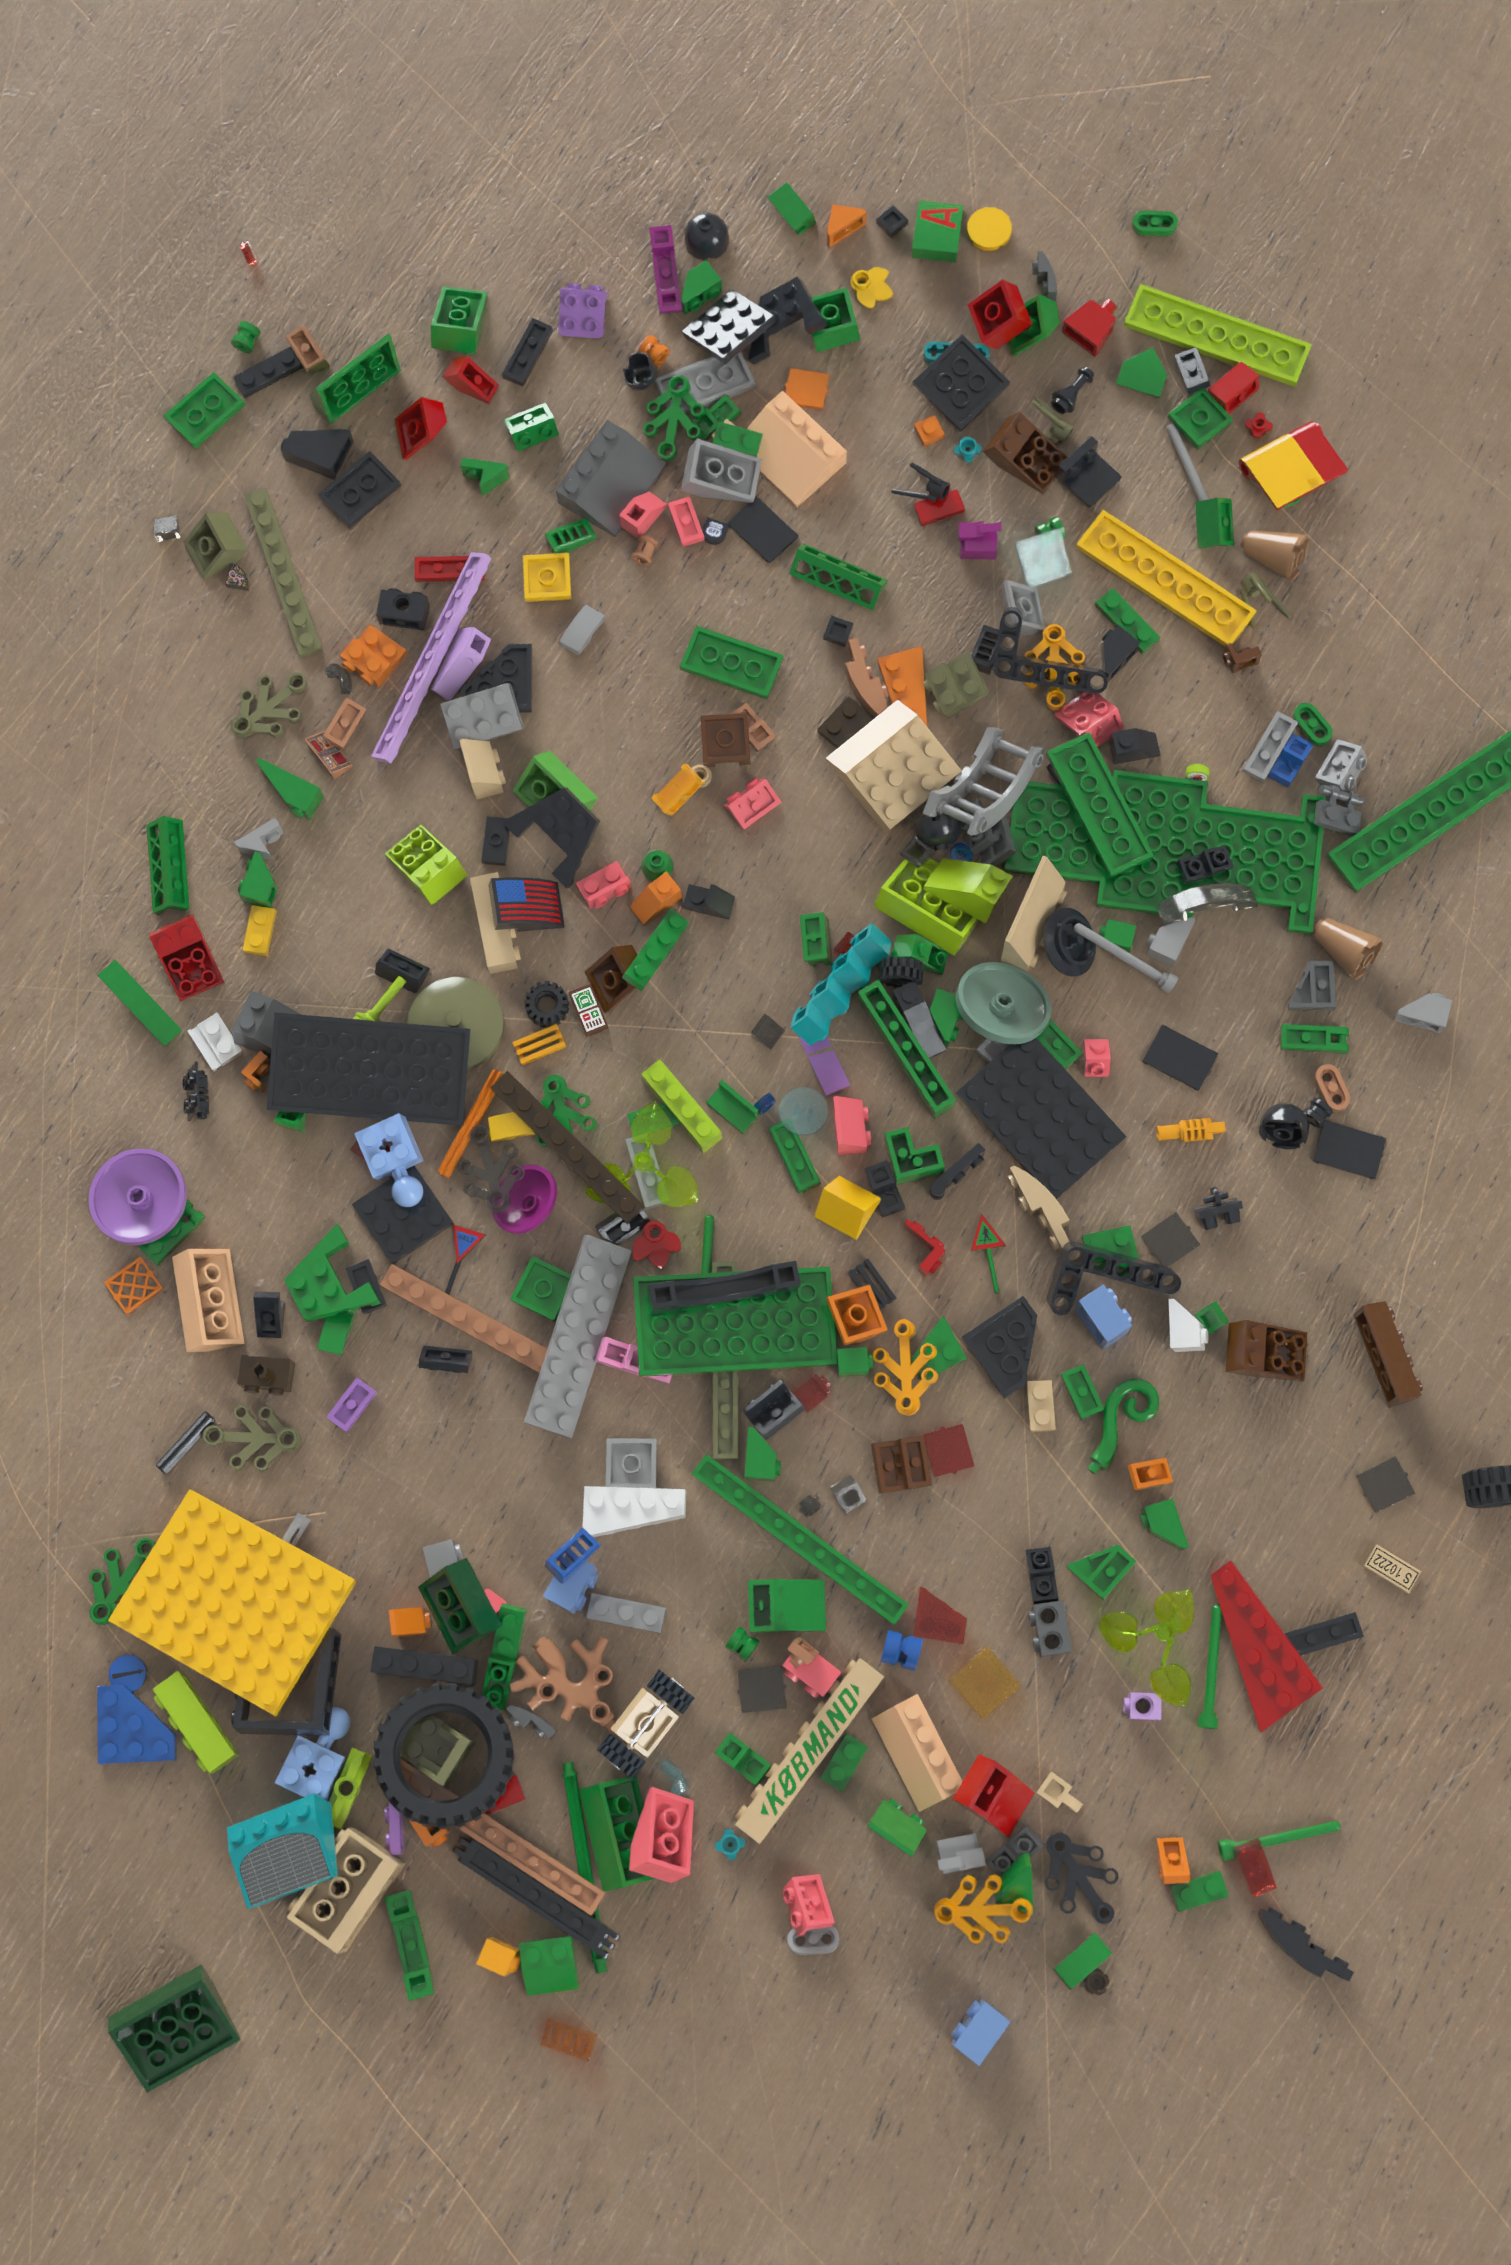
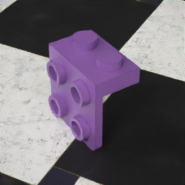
M567 283V288H560L559 334L562 336L589 338L603 337L605 301L608 300V291L603 290V286L589 285V289H580L581 284Z

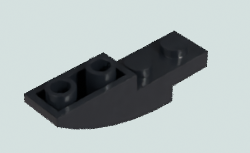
M1270 1907L1267 1911L1264 1909L1259 1910L1258 1915L1273 1940L1302 1968L1316 1977L1321 1978L1324 1971L1327 1970L1345 1981H1350L1354 1972L1348 1969L1349 1963L1336 1956L1333 1960L1324 1955L1326 1950L1311 1943L1310 1947L1307 1946L1311 1935L1305 1933L1307 1929L1305 1926L1293 1920L1291 1924L1282 1920L1283 1914Z

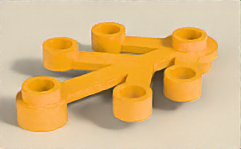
M1058 624L1047 626L1042 634L1043 640L1024 655V657L1033 656L1038 659V656L1049 648L1050 655L1045 660L1067 663L1059 655V648H1061L1071 657V664L1081 666L1085 660V654L1074 648L1065 639V630ZM1055 634L1058 636V638L1052 639L1050 638V635ZM1080 656L1082 660L1076 661L1074 657ZM1048 668L1044 671L1045 674L1050 669V679L1057 676V672L1053 668ZM1077 672L1068 674L1072 683H1076L1074 681L1075 678H1081ZM1024 682L1027 688H1035L1037 684ZM1050 686L1046 705L1049 709L1058 711L1065 704V695L1060 691V688ZM1056 699L1059 701V704L1053 705L1051 701Z
M902 1319L894 1327L895 1335L899 1337L901 1366L889 1356L887 1350L877 1348L873 1352V1359L885 1365L901 1380L902 1391L891 1383L890 1377L883 1372H879L874 1376V1383L876 1386L884 1388L896 1399L895 1405L899 1413L911 1416L920 1408V1396L931 1384L938 1380V1373L932 1368H926L922 1372V1380L912 1390L913 1378L930 1359L936 1356L937 1349L929 1343L922 1345L920 1349L921 1354L911 1364L910 1339L914 1337L916 1327L911 1321ZM902 1325L907 1326V1330L904 1333L900 1332ZM931 1347L932 1353L926 1356V1348ZM883 1351L884 1358L879 1360L877 1357L878 1353ZM929 1372H933V1378L931 1380H927L926 1375ZM885 1376V1383L880 1385L879 1378ZM909 1398L911 1404L905 1407L904 1401Z
M967 1875L962 1879L959 1889L950 1899L942 1898L937 1901L934 1906V1914L940 1923H953L968 1936L972 1943L977 1944L983 1940L985 1936L983 1928L993 1935L995 1941L1004 1943L1010 1936L1009 1928L1003 1924L997 1925L988 1916L1011 1915L1016 1922L1024 1923L1032 1915L1033 1907L1028 1900L1022 1898L1015 1900L1013 1904H985L993 1893H997L1002 1886V1879L998 1875H990L988 1877L985 1887L970 1905H959L966 1894L973 1893L977 1887V1880L973 1876ZM990 1881H995L998 1887H993ZM965 1882H970L972 1884V1888L967 1887L965 1885ZM1019 1905L1024 1906L1027 1911L1020 1910ZM944 1907L950 1909L951 1913L945 1912ZM962 1916L972 1917L981 1926H972ZM973 1931L978 1932L980 1937H975ZM997 1931H1003L1005 1937H1001Z

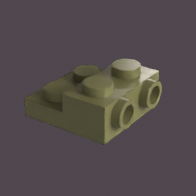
M968 652L948 664L943 662L924 674L927 679L924 681V685L930 694L933 693L936 701L933 702L939 714L943 713L948 717L954 716L990 694L971 654Z

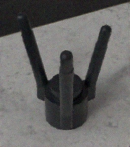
M910 463L911 468L929 479L926 487L929 495L905 490H891L893 494L926 499L935 503L937 499L942 501L946 498L950 490V483L935 477L919 465Z

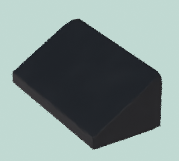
M388 948L376 962L375 974L392 983L400 976L406 981L402 988L416 994L430 968Z
M642 1210L627 1225L616 1213H613L598 1223L595 1228L604 1241L619 1245L643 1229L650 1222V1219L645 1211Z

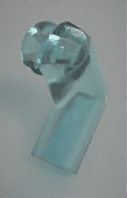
M666 1759L661 1764L660 1769L675 1782V1785L671 1787V1792L675 1795L683 1796L685 1792H688L689 1788L684 1774L673 1762Z

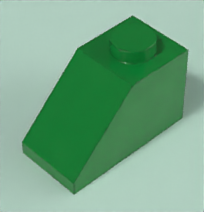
M748 1427L745 1480L775 1482V1475L780 1476L781 1461L777 1460V1454L754 1427Z
M1173 1498L1145 1506L1141 1509L1142 1514H1139L1143 1529H1148L1150 1535L1180 1551L1186 1550L1189 1547Z
M1029 1852L1023 1853L1000 1876L1002 1886L995 1893L996 1904H1013L1015 1900L1022 1898L1031 1903L1034 1912L1032 1866ZM1019 1905L1020 1910L1027 1911L1024 1906Z

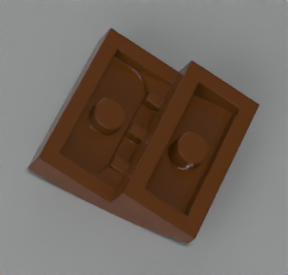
M924 1436L900 1438L899 1440L871 1444L879 1494L932 1485Z

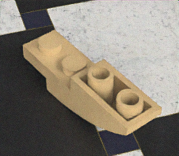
M1016 1166L1010 1167L1007 1180L1013 1190L1017 1189L1020 1195L1018 1201L1023 1211L1027 1210L1030 1216L1038 1212L1040 1213L1038 1215L1039 1222L1044 1229L1048 1228L1051 1234L1049 1241L1055 1251L1059 1250L1061 1253L1063 1246L1070 1242L1063 1229L1070 1221L1064 1209L1049 1190L1036 1178Z

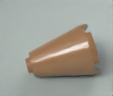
M1251 530L1248 534H1244L1241 547L1246 555L1284 578L1293 581L1300 572L1296 568L1300 562L1304 563L1309 539H1307L1308 535Z
M1330 918L1324 921L1320 920L1313 930L1315 932L1314 938L1354 980L1359 979L1368 971L1364 967L1369 963L1373 964L1383 947L1381 942L1383 940L1381 938Z

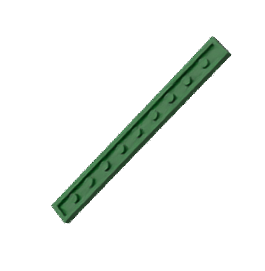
M707 1454L691 1475L891 1624L895 1625L909 1606L907 1602Z

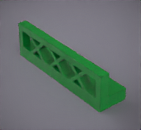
M806 544L797 549L789 575L872 611L875 609L879 595L885 589L888 581L885 578ZM800 560L808 563L811 572L804 574L797 571ZM822 570L829 572L833 581L828 583L822 582L817 572ZM843 579L850 581L853 590L849 592L843 591L839 581ZM867 588L874 592L871 602L862 598L860 590Z
M162 816L146 825L153 914L157 915L170 909L182 912L189 909L183 820ZM156 828H158V831H159V833H158V835H157V838H156V832H155V829H156ZM160 849V857L159 859H157V854ZM162 872V878H161V881H160V883H159V876H160V873ZM163 895L164 904L161 905L160 899Z

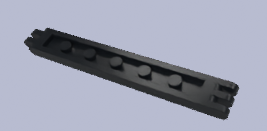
M462 1836L459 1837L457 1841L465 1846L463 1850L454 1845L452 1851L459 1855L458 1861L600 1956L608 1959L610 1953L602 1947L605 1945L613 1950L616 1945L608 1940V1937L611 1936L619 1941L621 1937L619 1933L471 1837L468 1841Z

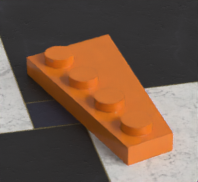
M922 646L878 658L877 662L891 705L897 700L915 712L927 726Z

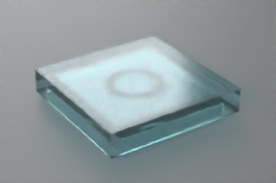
M1060 528L1014 542L1027 586L1033 587L1072 573Z

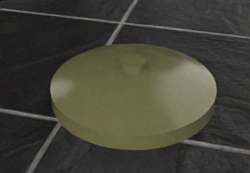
M464 977L445 978L427 986L414 1000L407 1024L471 1029L467 1070L476 1068L486 1062L497 1050L504 1033L503 1012L495 995L483 984Z

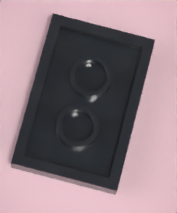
M369 451L323 489L318 496L350 529L398 489L401 483Z

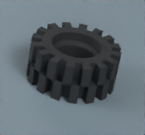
M906 957L882 959L880 961L879 981L887 986L893 985V987H902L914 980L917 986L922 985L924 964L918 959H906Z
M545 981V984L541 985V982H539L537 987L534 988L532 986L530 988V993H526L525 1009L530 1020H533L534 1024H540L541 1027L545 1028V1025L549 1027L555 1023L559 1025L561 1024V1019L565 1020L566 1013L569 1012V1001L566 992H564L561 986L558 987L557 983L553 982L550 984L549 981ZM545 996L552 997L556 1001L555 1009L549 1013H544L538 1009L539 1000Z

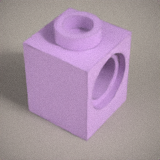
M1128 1693V1698L1123 1700V1713L1128 1714V1719L1159 1721L1161 1720L1162 1694ZM1139 1699H1143L1148 1703V1711L1145 1714H1141L1136 1710L1135 1704Z

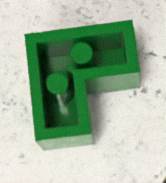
M909 1127L884 1133V1142L896 1185L944 1173L945 1166L939 1144L915 1150Z

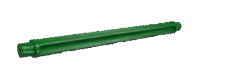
M574 1762L563 1763L564 1774H562V1778L564 1779L579 1876L594 1885L577 1772H575ZM597 1908L593 1914V1917L600 1921L599 1910ZM591 1950L592 1963H594L596 1974L607 1972V1959Z

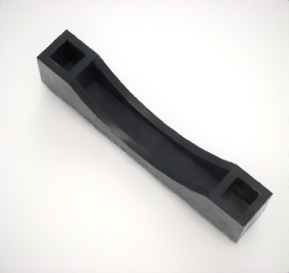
M790 1261L721 1277L650 1284L647 1288V1294L652 1315L797 1291L801 1283L797 1262Z

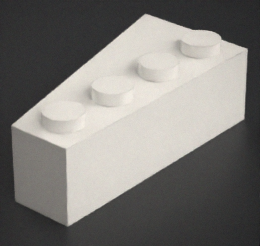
M584 1486L583 1528L592 1537L686 1518L685 1489Z

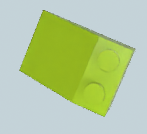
M943 858L924 885L923 890L986 923L1004 896L1013 876L990 864Z

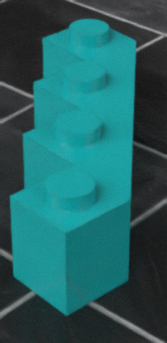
M873 923L853 937L849 942L852 945L849 951L844 955L840 954L829 968L832 973L824 981L820 980L810 992L811 1000L804 1008L799 1006L794 1013L790 1028L809 1046H812L817 1041H823L828 1036L831 1020L837 1015H843L849 1009L851 994L857 989H863L869 983L871 968L882 961V959L890 956L892 941Z

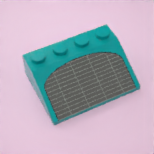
M315 1794L227 1827L229 1855L248 1909L258 1907L338 1876L331 1803Z

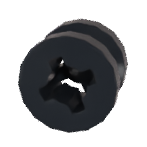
M1313 1098L1310 1102L1311 1106L1303 1111L1306 1113L1311 1125L1321 1128L1324 1124V1119L1330 1117L1333 1110L1324 1101Z

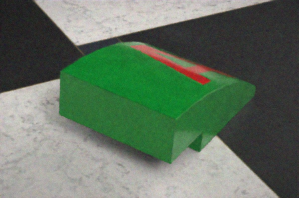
M919 200L912 245V258L956 263L964 205Z

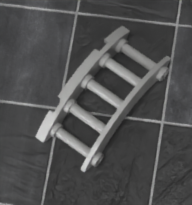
M987 727L979 746L973 754L976 759L971 767L965 766L955 778L953 786L949 787L946 785L939 790L931 791L923 814L935 817L945 813L970 825L967 832L969 835L985 832L1000 821L1018 800L1035 769L1042 764L1044 748L1031 746L1029 751L1005 741L1003 739L1005 731L995 727ZM996 750H1004L1025 760L1017 775L991 764ZM989 773L1011 783V785L1001 795L977 784L983 774ZM973 792L994 803L984 809L964 800L968 793L971 794ZM957 807L974 814V816L957 809Z

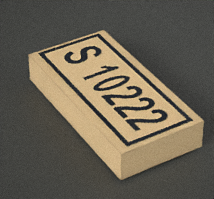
M1375 1545L1363 1566L1407 1594L1411 1591L1421 1573L1420 1570L1379 1545Z

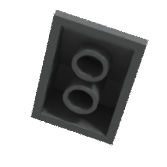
M251 991L231 1030L234 1044L256 1052L261 1051L271 1057L274 1013H300L274 998Z

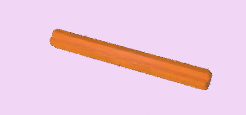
M495 1069L491 1071L463 1126H461L438 1169L439 1175L450 1178L495 1095L490 1087L504 1075L502 1072Z

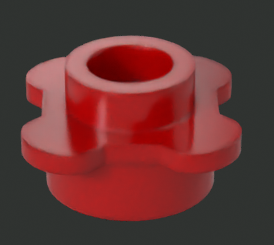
M1258 412L1254 418L1246 420L1245 427L1249 428L1252 436L1261 438L1267 431L1272 430L1273 424L1266 420L1264 413Z

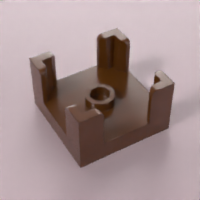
M748 713L700 716L704 766L716 767V763L739 762V765H751Z

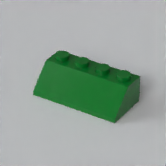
M637 1775L634 1778L629 1776L579 1789L603 1891L607 1892L656 1879L629 1870L631 1844L644 1807Z

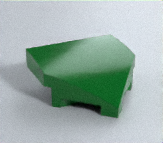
M1148 349L1124 361L1116 385L1160 398L1167 374L1154 349Z

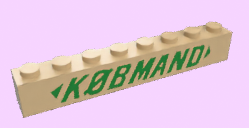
M861 1658L857 1662L853 1659L843 1671L847 1674L842 1682L837 1680L828 1691L832 1696L826 1703L821 1701L813 1711V1714L816 1715L811 1724L807 1721L797 1733L801 1736L795 1745L791 1742L781 1754L785 1757L780 1765L774 1763L766 1774L769 1780L764 1786L759 1784L750 1795L754 1800L748 1808L743 1805L735 1815V1818L738 1820L735 1825L760 1844L883 1680L884 1676Z

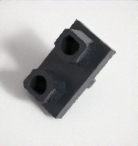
M1213 1187L1210 1188L1211 1195L1203 1197L1204 1204L1211 1202L1213 1204L1193 1208L1194 1214L1200 1218L1203 1228L1209 1230L1218 1227L1216 1215L1224 1214L1226 1224L1240 1222L1239 1209H1242L1243 1205L1242 1201H1238L1237 1198L1221 1202V1200L1229 1198L1228 1192L1219 1193L1218 1189Z

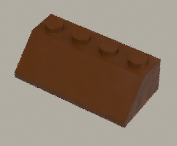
M1386 1301L1362 1306L1353 1316L1388 1407L1391 1408L1422 1396V1383L1418 1377L1414 1376L1412 1370L1414 1367L1413 1360L1410 1354H1406L1404 1350V1337L1402 1332L1396 1329L1394 1324L1396 1318L1392 1307H1388Z

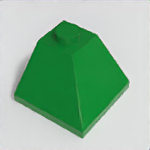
M1037 295L1024 303L1032 325L1009 341L1011 356L1015 357L1050 336L1060 323L1057 302L1042 295Z

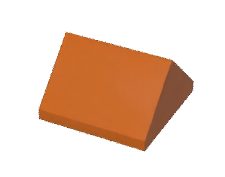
M870 1285L826 1298L844 1345H857L888 1330Z

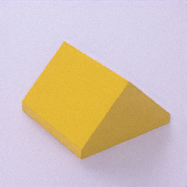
M838 1176L823 1188L814 1217L857 1240L880 1203L881 1198Z

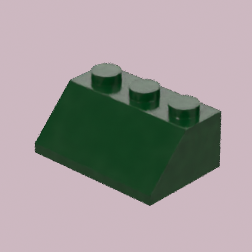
M467 1558L445 1566L418 1586L452 1655L485 1638L502 1626Z

